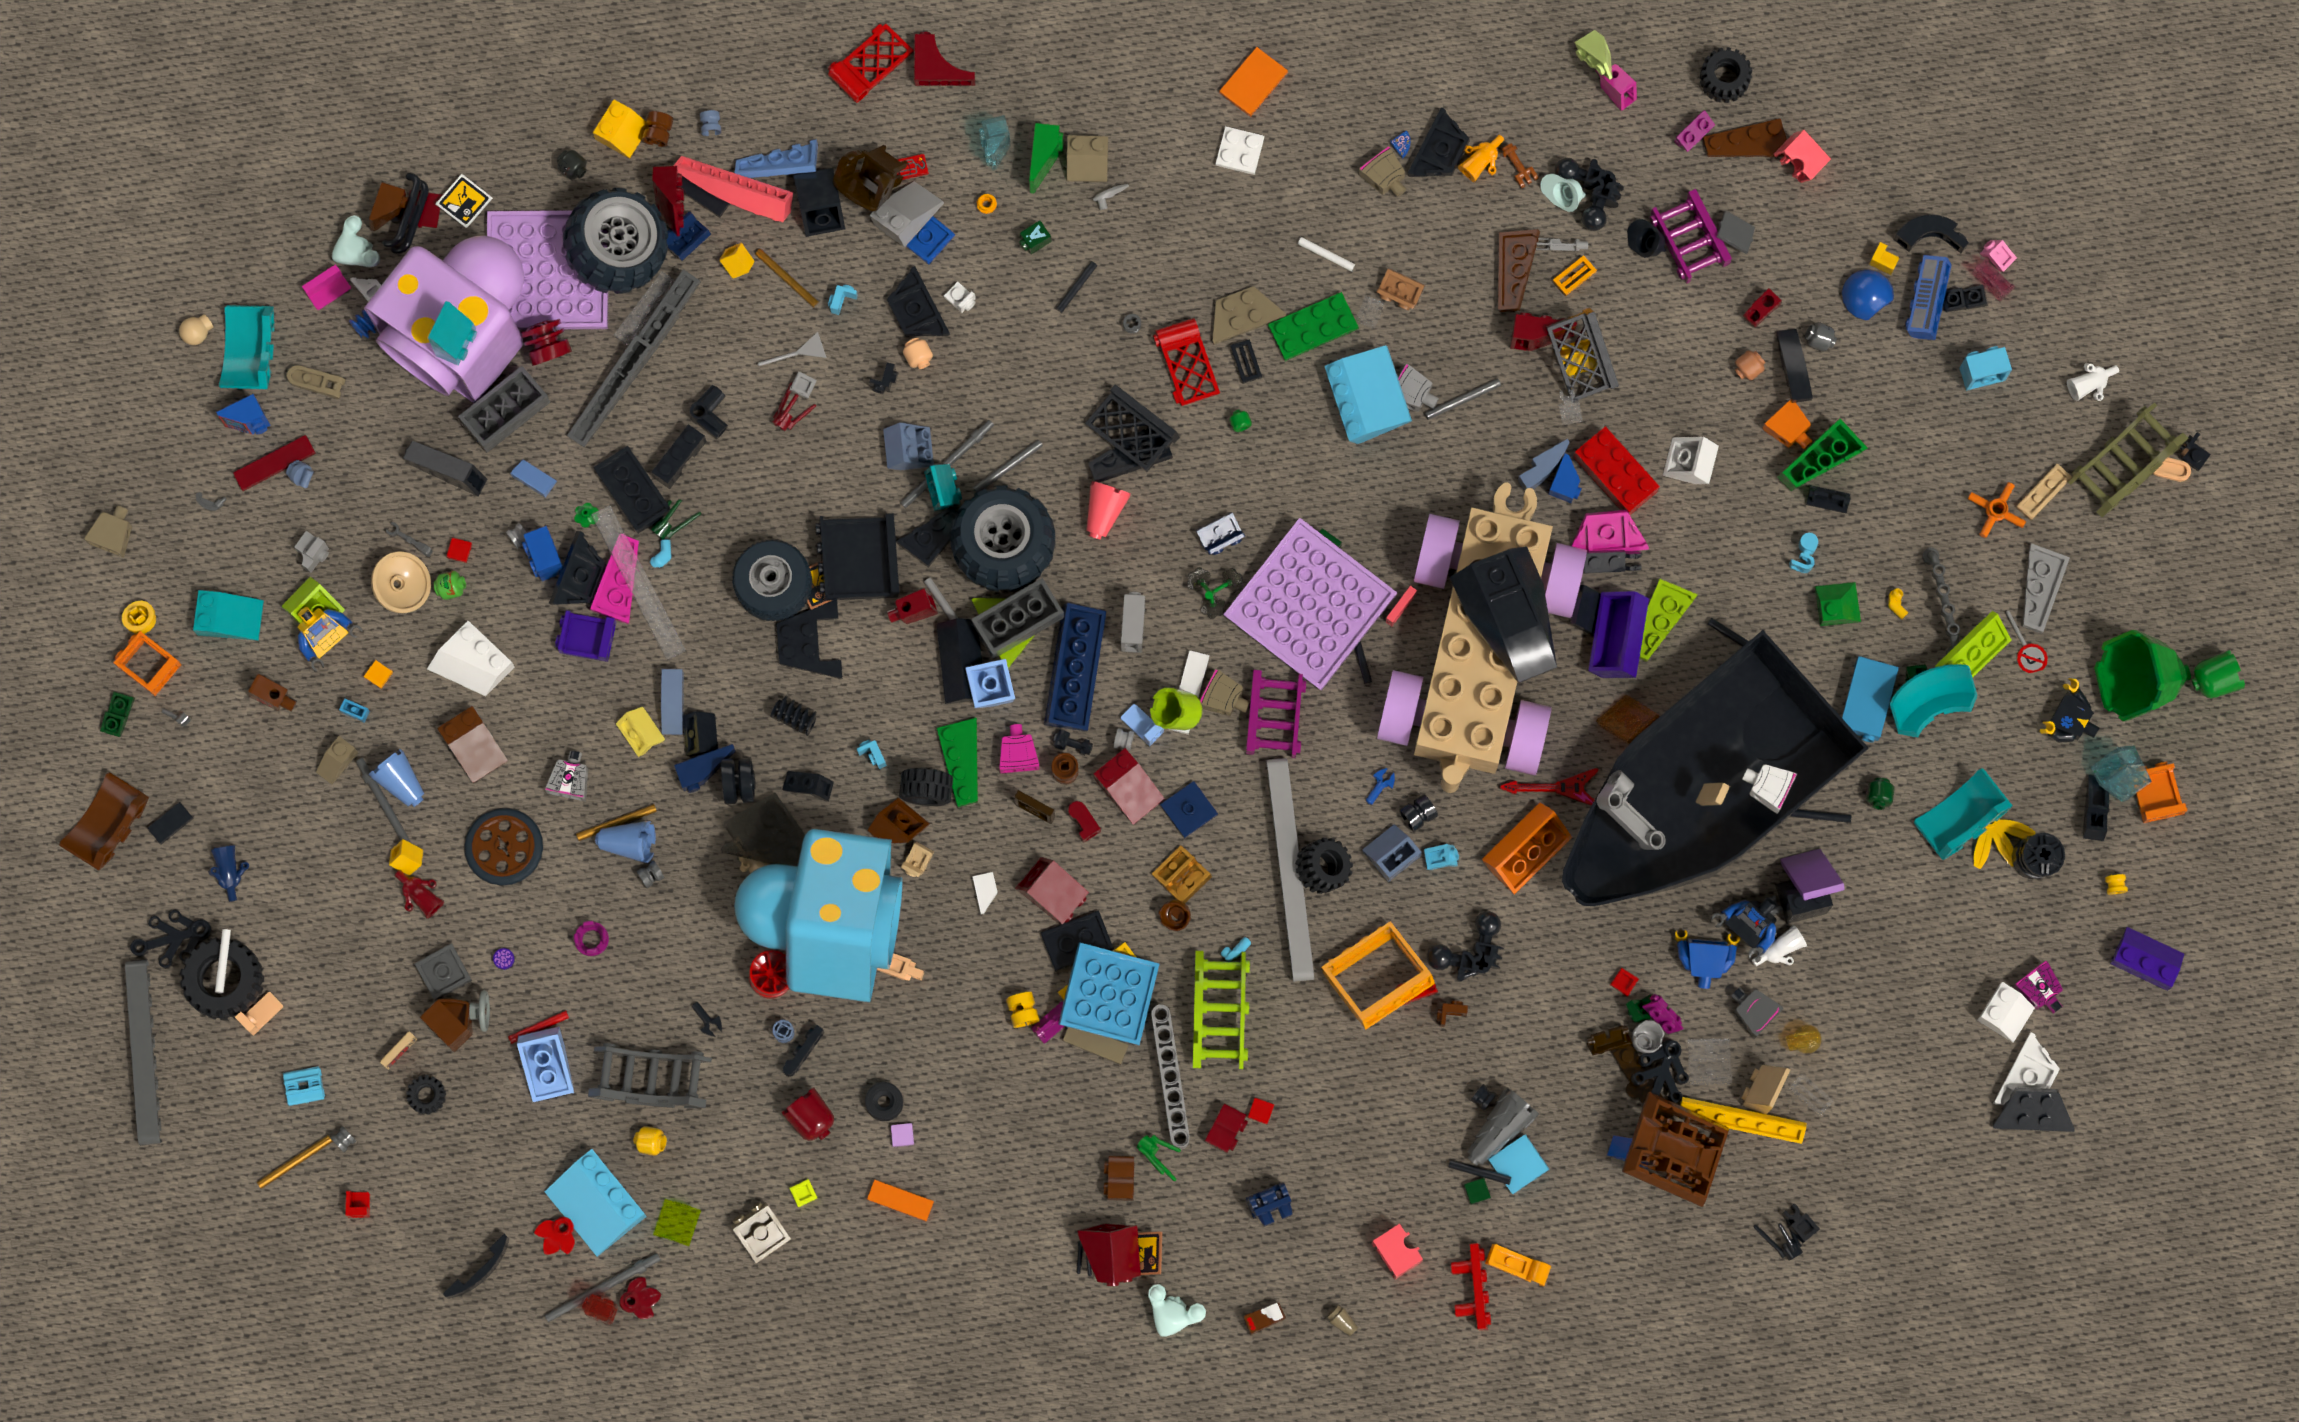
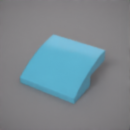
M1526 1134L1488 1159L1497 1173L1512 1177L1510 1185L1506 1184L1512 1194L1549 1170V1167Z

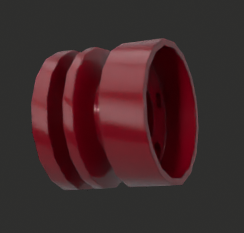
M560 319L539 322L529 326L524 332L520 333L522 338L531 335L532 339L524 342V345L535 346V349L528 353L532 366L572 352L568 339L558 340L557 338L558 335L564 332V328L554 330V326L561 324Z

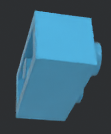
M344 699L339 709L341 713L364 723L370 712L368 708Z

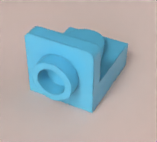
M867 740L859 745L860 747L857 748L859 756L871 751L872 753L868 754L873 766L877 764L879 769L887 766L875 740L872 742Z
M1444 844L1424 849L1428 870L1458 866L1459 854L1455 846Z

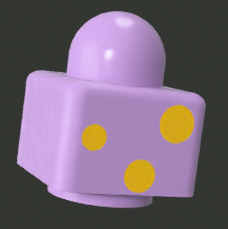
M474 236L461 241L452 248L443 261L423 247L414 246L410 248L364 307L380 334L376 339V343L400 366L435 391L449 396L454 389L471 402H477L486 394L523 345V338L509 312L522 292L524 284L523 266L516 252L507 243L490 236ZM445 301L450 302L469 318L476 327L475 331H477L473 343L470 342L467 347L468 354L465 360H461L459 366L436 357L428 339Z

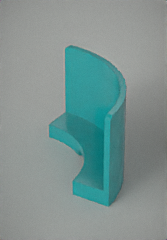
M225 306V352L219 382L220 388L268 389L272 373L269 360H273L274 345L270 344L271 333L275 332L274 306Z
M1962 664L1939 666L1926 670L1908 680L1896 692L1890 702L1898 734L1919 737L1922 730L1940 713L1945 715L1953 712H1971L1978 696L1970 667Z
M1981 768L1947 799L1916 818L1914 824L1940 858L1945 860L1961 850L1971 838L1975 840L1987 831L1985 827L1994 821H1998L2013 805L1987 772Z

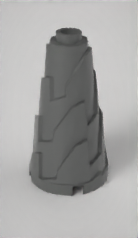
M1509 1087L1502 1092L1495 1102V1107L1467 1151L1470 1154L1467 1158L1476 1166L1479 1163L1484 1164L1493 1154L1496 1155L1509 1140H1512L1539 1116L1535 1109Z

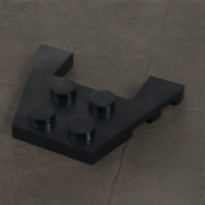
M837 600L830 601L777 623L780 665L836 679H843L841 660L820 661L817 621L839 619Z

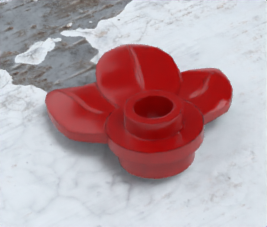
M560 1217L555 1221L546 1220L534 1232L537 1236L545 1238L543 1251L546 1255L554 1254L560 1249L564 1253L569 1254L575 1245V1239L572 1235L574 1224L567 1217ZM562 1224L567 1225V1230L564 1232L560 1231Z

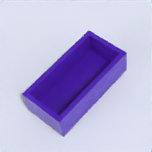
M1636 591L1601 592L1589 672L1601 678H1636L1649 598Z

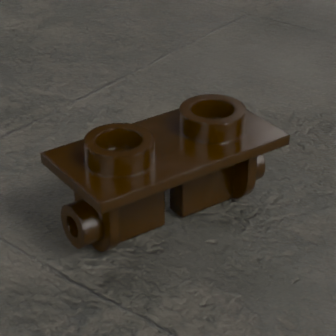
M1620 1025L1608 1029L1609 1036H1606L1605 1031L1590 1034V1037L1586 1039L1592 1056L1632 1044L1628 1035V1027Z

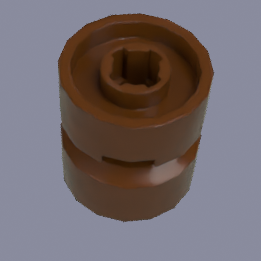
M648 112L646 119L648 128L644 129L642 141L648 145L656 144L658 147H666L670 136L668 131L672 128L673 117L663 112Z
M1069 753L1059 754L1053 759L1051 768L1056 782L1064 785L1073 783L1079 773L1077 759Z

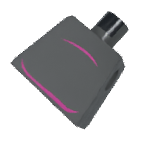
M1739 987L1731 996L1739 1004L1734 1014L1753 1039L1784 1009L1757 989L1748 996Z

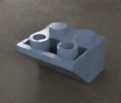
M897 423L883 429L888 469L908 470L934 465L930 427Z
M1396 825L1391 826L1362 849L1363 853L1387 882L1391 881L1420 858L1422 853L1410 837Z

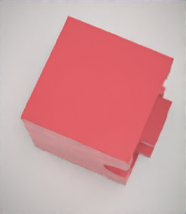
M1805 130L1793 133L1774 153L1775 157H1778L1781 153L1784 155L1780 159L1782 165L1787 164L1789 161L1794 165L1792 176L1800 183L1812 180L1831 160Z
M1400 1224L1372 1242V1246L1377 1247L1378 1254L1390 1272L1393 1271L1394 1279L1402 1276L1423 1260L1418 1252L1419 1247L1409 1249L1404 1245V1238L1409 1236L1410 1233H1406Z

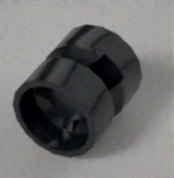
M1425 794L1416 798L1414 805L1408 803L1399 809L1404 821L1409 820L1410 824H1408V827L1413 832L1423 827L1424 821L1429 822L1438 817L1434 805Z

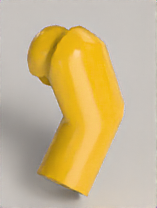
M1895 588L1889 594L1888 606L1902 620L1909 612L1901 606L1903 591Z

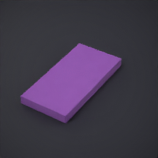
M1821 849L1780 859L1782 867L1804 900L1845 890L1843 881Z

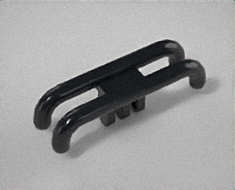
M414 173L406 174V179L412 181L413 186L405 209L401 208L399 217L390 220L394 223H399L397 233L394 238L383 241L385 247H392L391 251L394 254H401L410 248L429 194L428 184L420 180ZM420 188H421V193H420V196H419L417 205H415L416 200H417V197H418V194H419V191H420ZM409 225V228H408V231H407V234H406V237H405L404 242H403L401 245L396 246V245H398V244L402 241V239H403V237H404V235H405L407 226Z

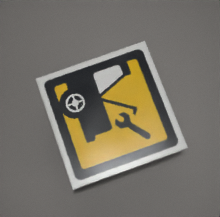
M461 174L438 200L436 205L465 228H468L493 198Z

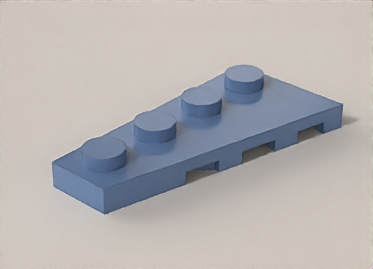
M817 139L810 141V144L800 146V144L792 145L790 150L781 152L780 149H777L766 156L758 154L736 160L735 174L755 178L816 172Z

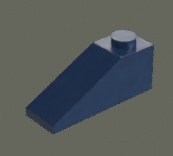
M731 744L674 765L683 791L693 793L700 790V786L704 785L721 767L722 759H729L736 752L734 745Z

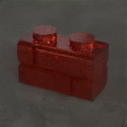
M592 1294L589 1298H585L582 1309L588 1318L611 1325L616 1316L618 1305L611 1300Z

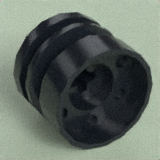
M2037 833L2023 838L2014 846L2012 852L2014 868L2022 877L2030 880L2053 875L2060 870L2065 860V849L2061 841L2049 833ZM2044 853V857H2040L2039 854Z

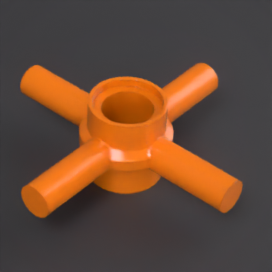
M2007 482L1999 499L1991 501L1971 492L1968 499L1985 508L1988 516L1979 533L1981 537L1987 538L1995 521L2003 519L2021 528L2024 527L2025 520L2008 512L2006 501L2015 487L2014 484ZM1992 507H1999L2002 513L1996 514Z

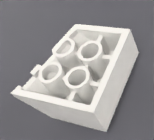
M467 621L438 650L427 670L486 696L515 667L496 646Z

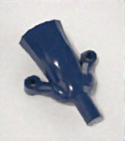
M235 845L212 849L211 852L216 867L210 868L208 873L218 880V884L222 888L227 890L229 902L237 901L235 887L240 883L243 873L249 868V863H241L239 870L236 871Z

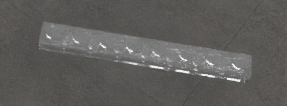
M611 506L593 513L591 516L666 660L668 661L684 653L686 650Z

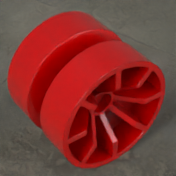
M775 950L764 951L752 961L749 971V983L757 995L766 999H775L781 997L789 990L786 982V955L782 952Z

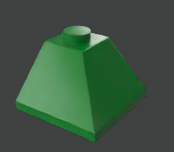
M1856 582L1815 586L1820 626L1861 622Z

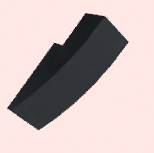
M2088 775L2083 839L2104 841L2107 834V815L2109 812V777Z

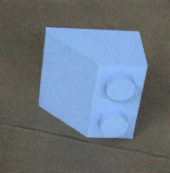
M1006 659L965 668L975 708L993 707L1011 703L1015 700Z

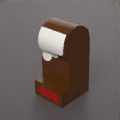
M1275 1303L1264 1309L1243 1316L1250 1335H1253L1283 1321L1286 1317L1280 1303Z

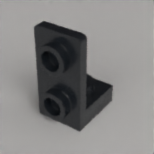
M2197 432L2194 436H2188L2189 439L2179 449L2182 453L2178 458L2199 472L2211 454L2195 444V441L2200 436V433Z
M787 771L783 791L809 794L820 800L829 801L834 781L820 774Z

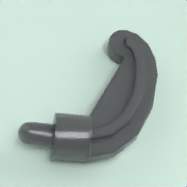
M198 492L196 494V501L204 509L216 511L224 505L226 497L211 502L202 498V493Z

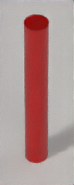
M565 1010L508 1036L511 1044L518 1041V1036L544 1030L568 1019L567 1011Z

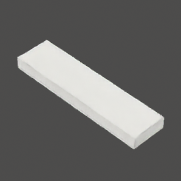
M1189 651L1179 690L1191 692L1199 698L1209 655ZM1169 729V730H1172V731H1176V732H1180V733H1184V734H1188V735H1189V731H1190V729H1189V730Z

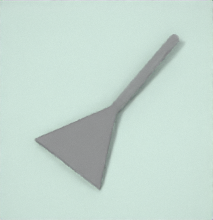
M817 332L797 351L758 362L757 365H766L796 355L827 357Z

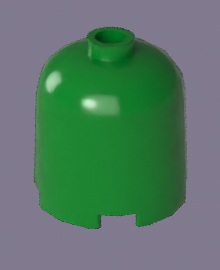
M2230 650L2199 662L2194 669L2195 678L2191 679L2194 689L2196 691L2200 690L2202 695L2210 699L2245 688L2244 679L2239 680L2237 673L2241 671L2240 666Z

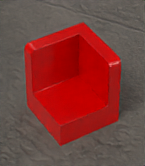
M346 1191L345 1216L348 1218H370V1193Z

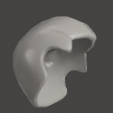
M1645 1020L1638 1024L1632 1032L1633 1046L1643 1054L1656 1052L1662 1046V1039L1665 1033L1657 1022Z

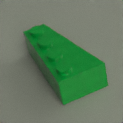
M1839 419L1777 477L1790 491H1793L1863 453L1868 447Z

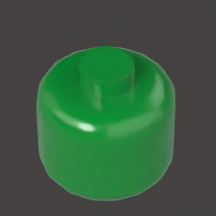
M1236 410L1229 418L1232 429L1235 432L1245 431L1252 425L1250 416L1246 411Z

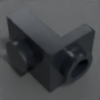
M887 362L882 381L870 379L869 386L873 388L874 392L881 394L885 391L890 392L892 383H896L898 372L895 371V364Z

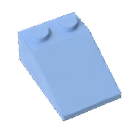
M560 1027L518 1036L517 1046L532 1101L536 1102L574 1093Z

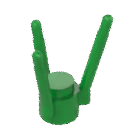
M1148 1135L1144 1136L1139 1141L1137 1149L1146 1156L1160 1174L1163 1175L1165 1172L1173 1181H1176V1177L1162 1164L1155 1154L1159 1150L1157 1143L1176 1152H1180L1181 1149L1160 1140L1155 1135L1151 1138Z

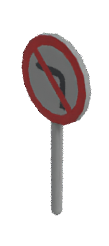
M2007 610L2006 615L2023 645L2017 654L2018 665L2027 673L2043 670L2048 661L2046 651L2037 644H2026L2010 611Z

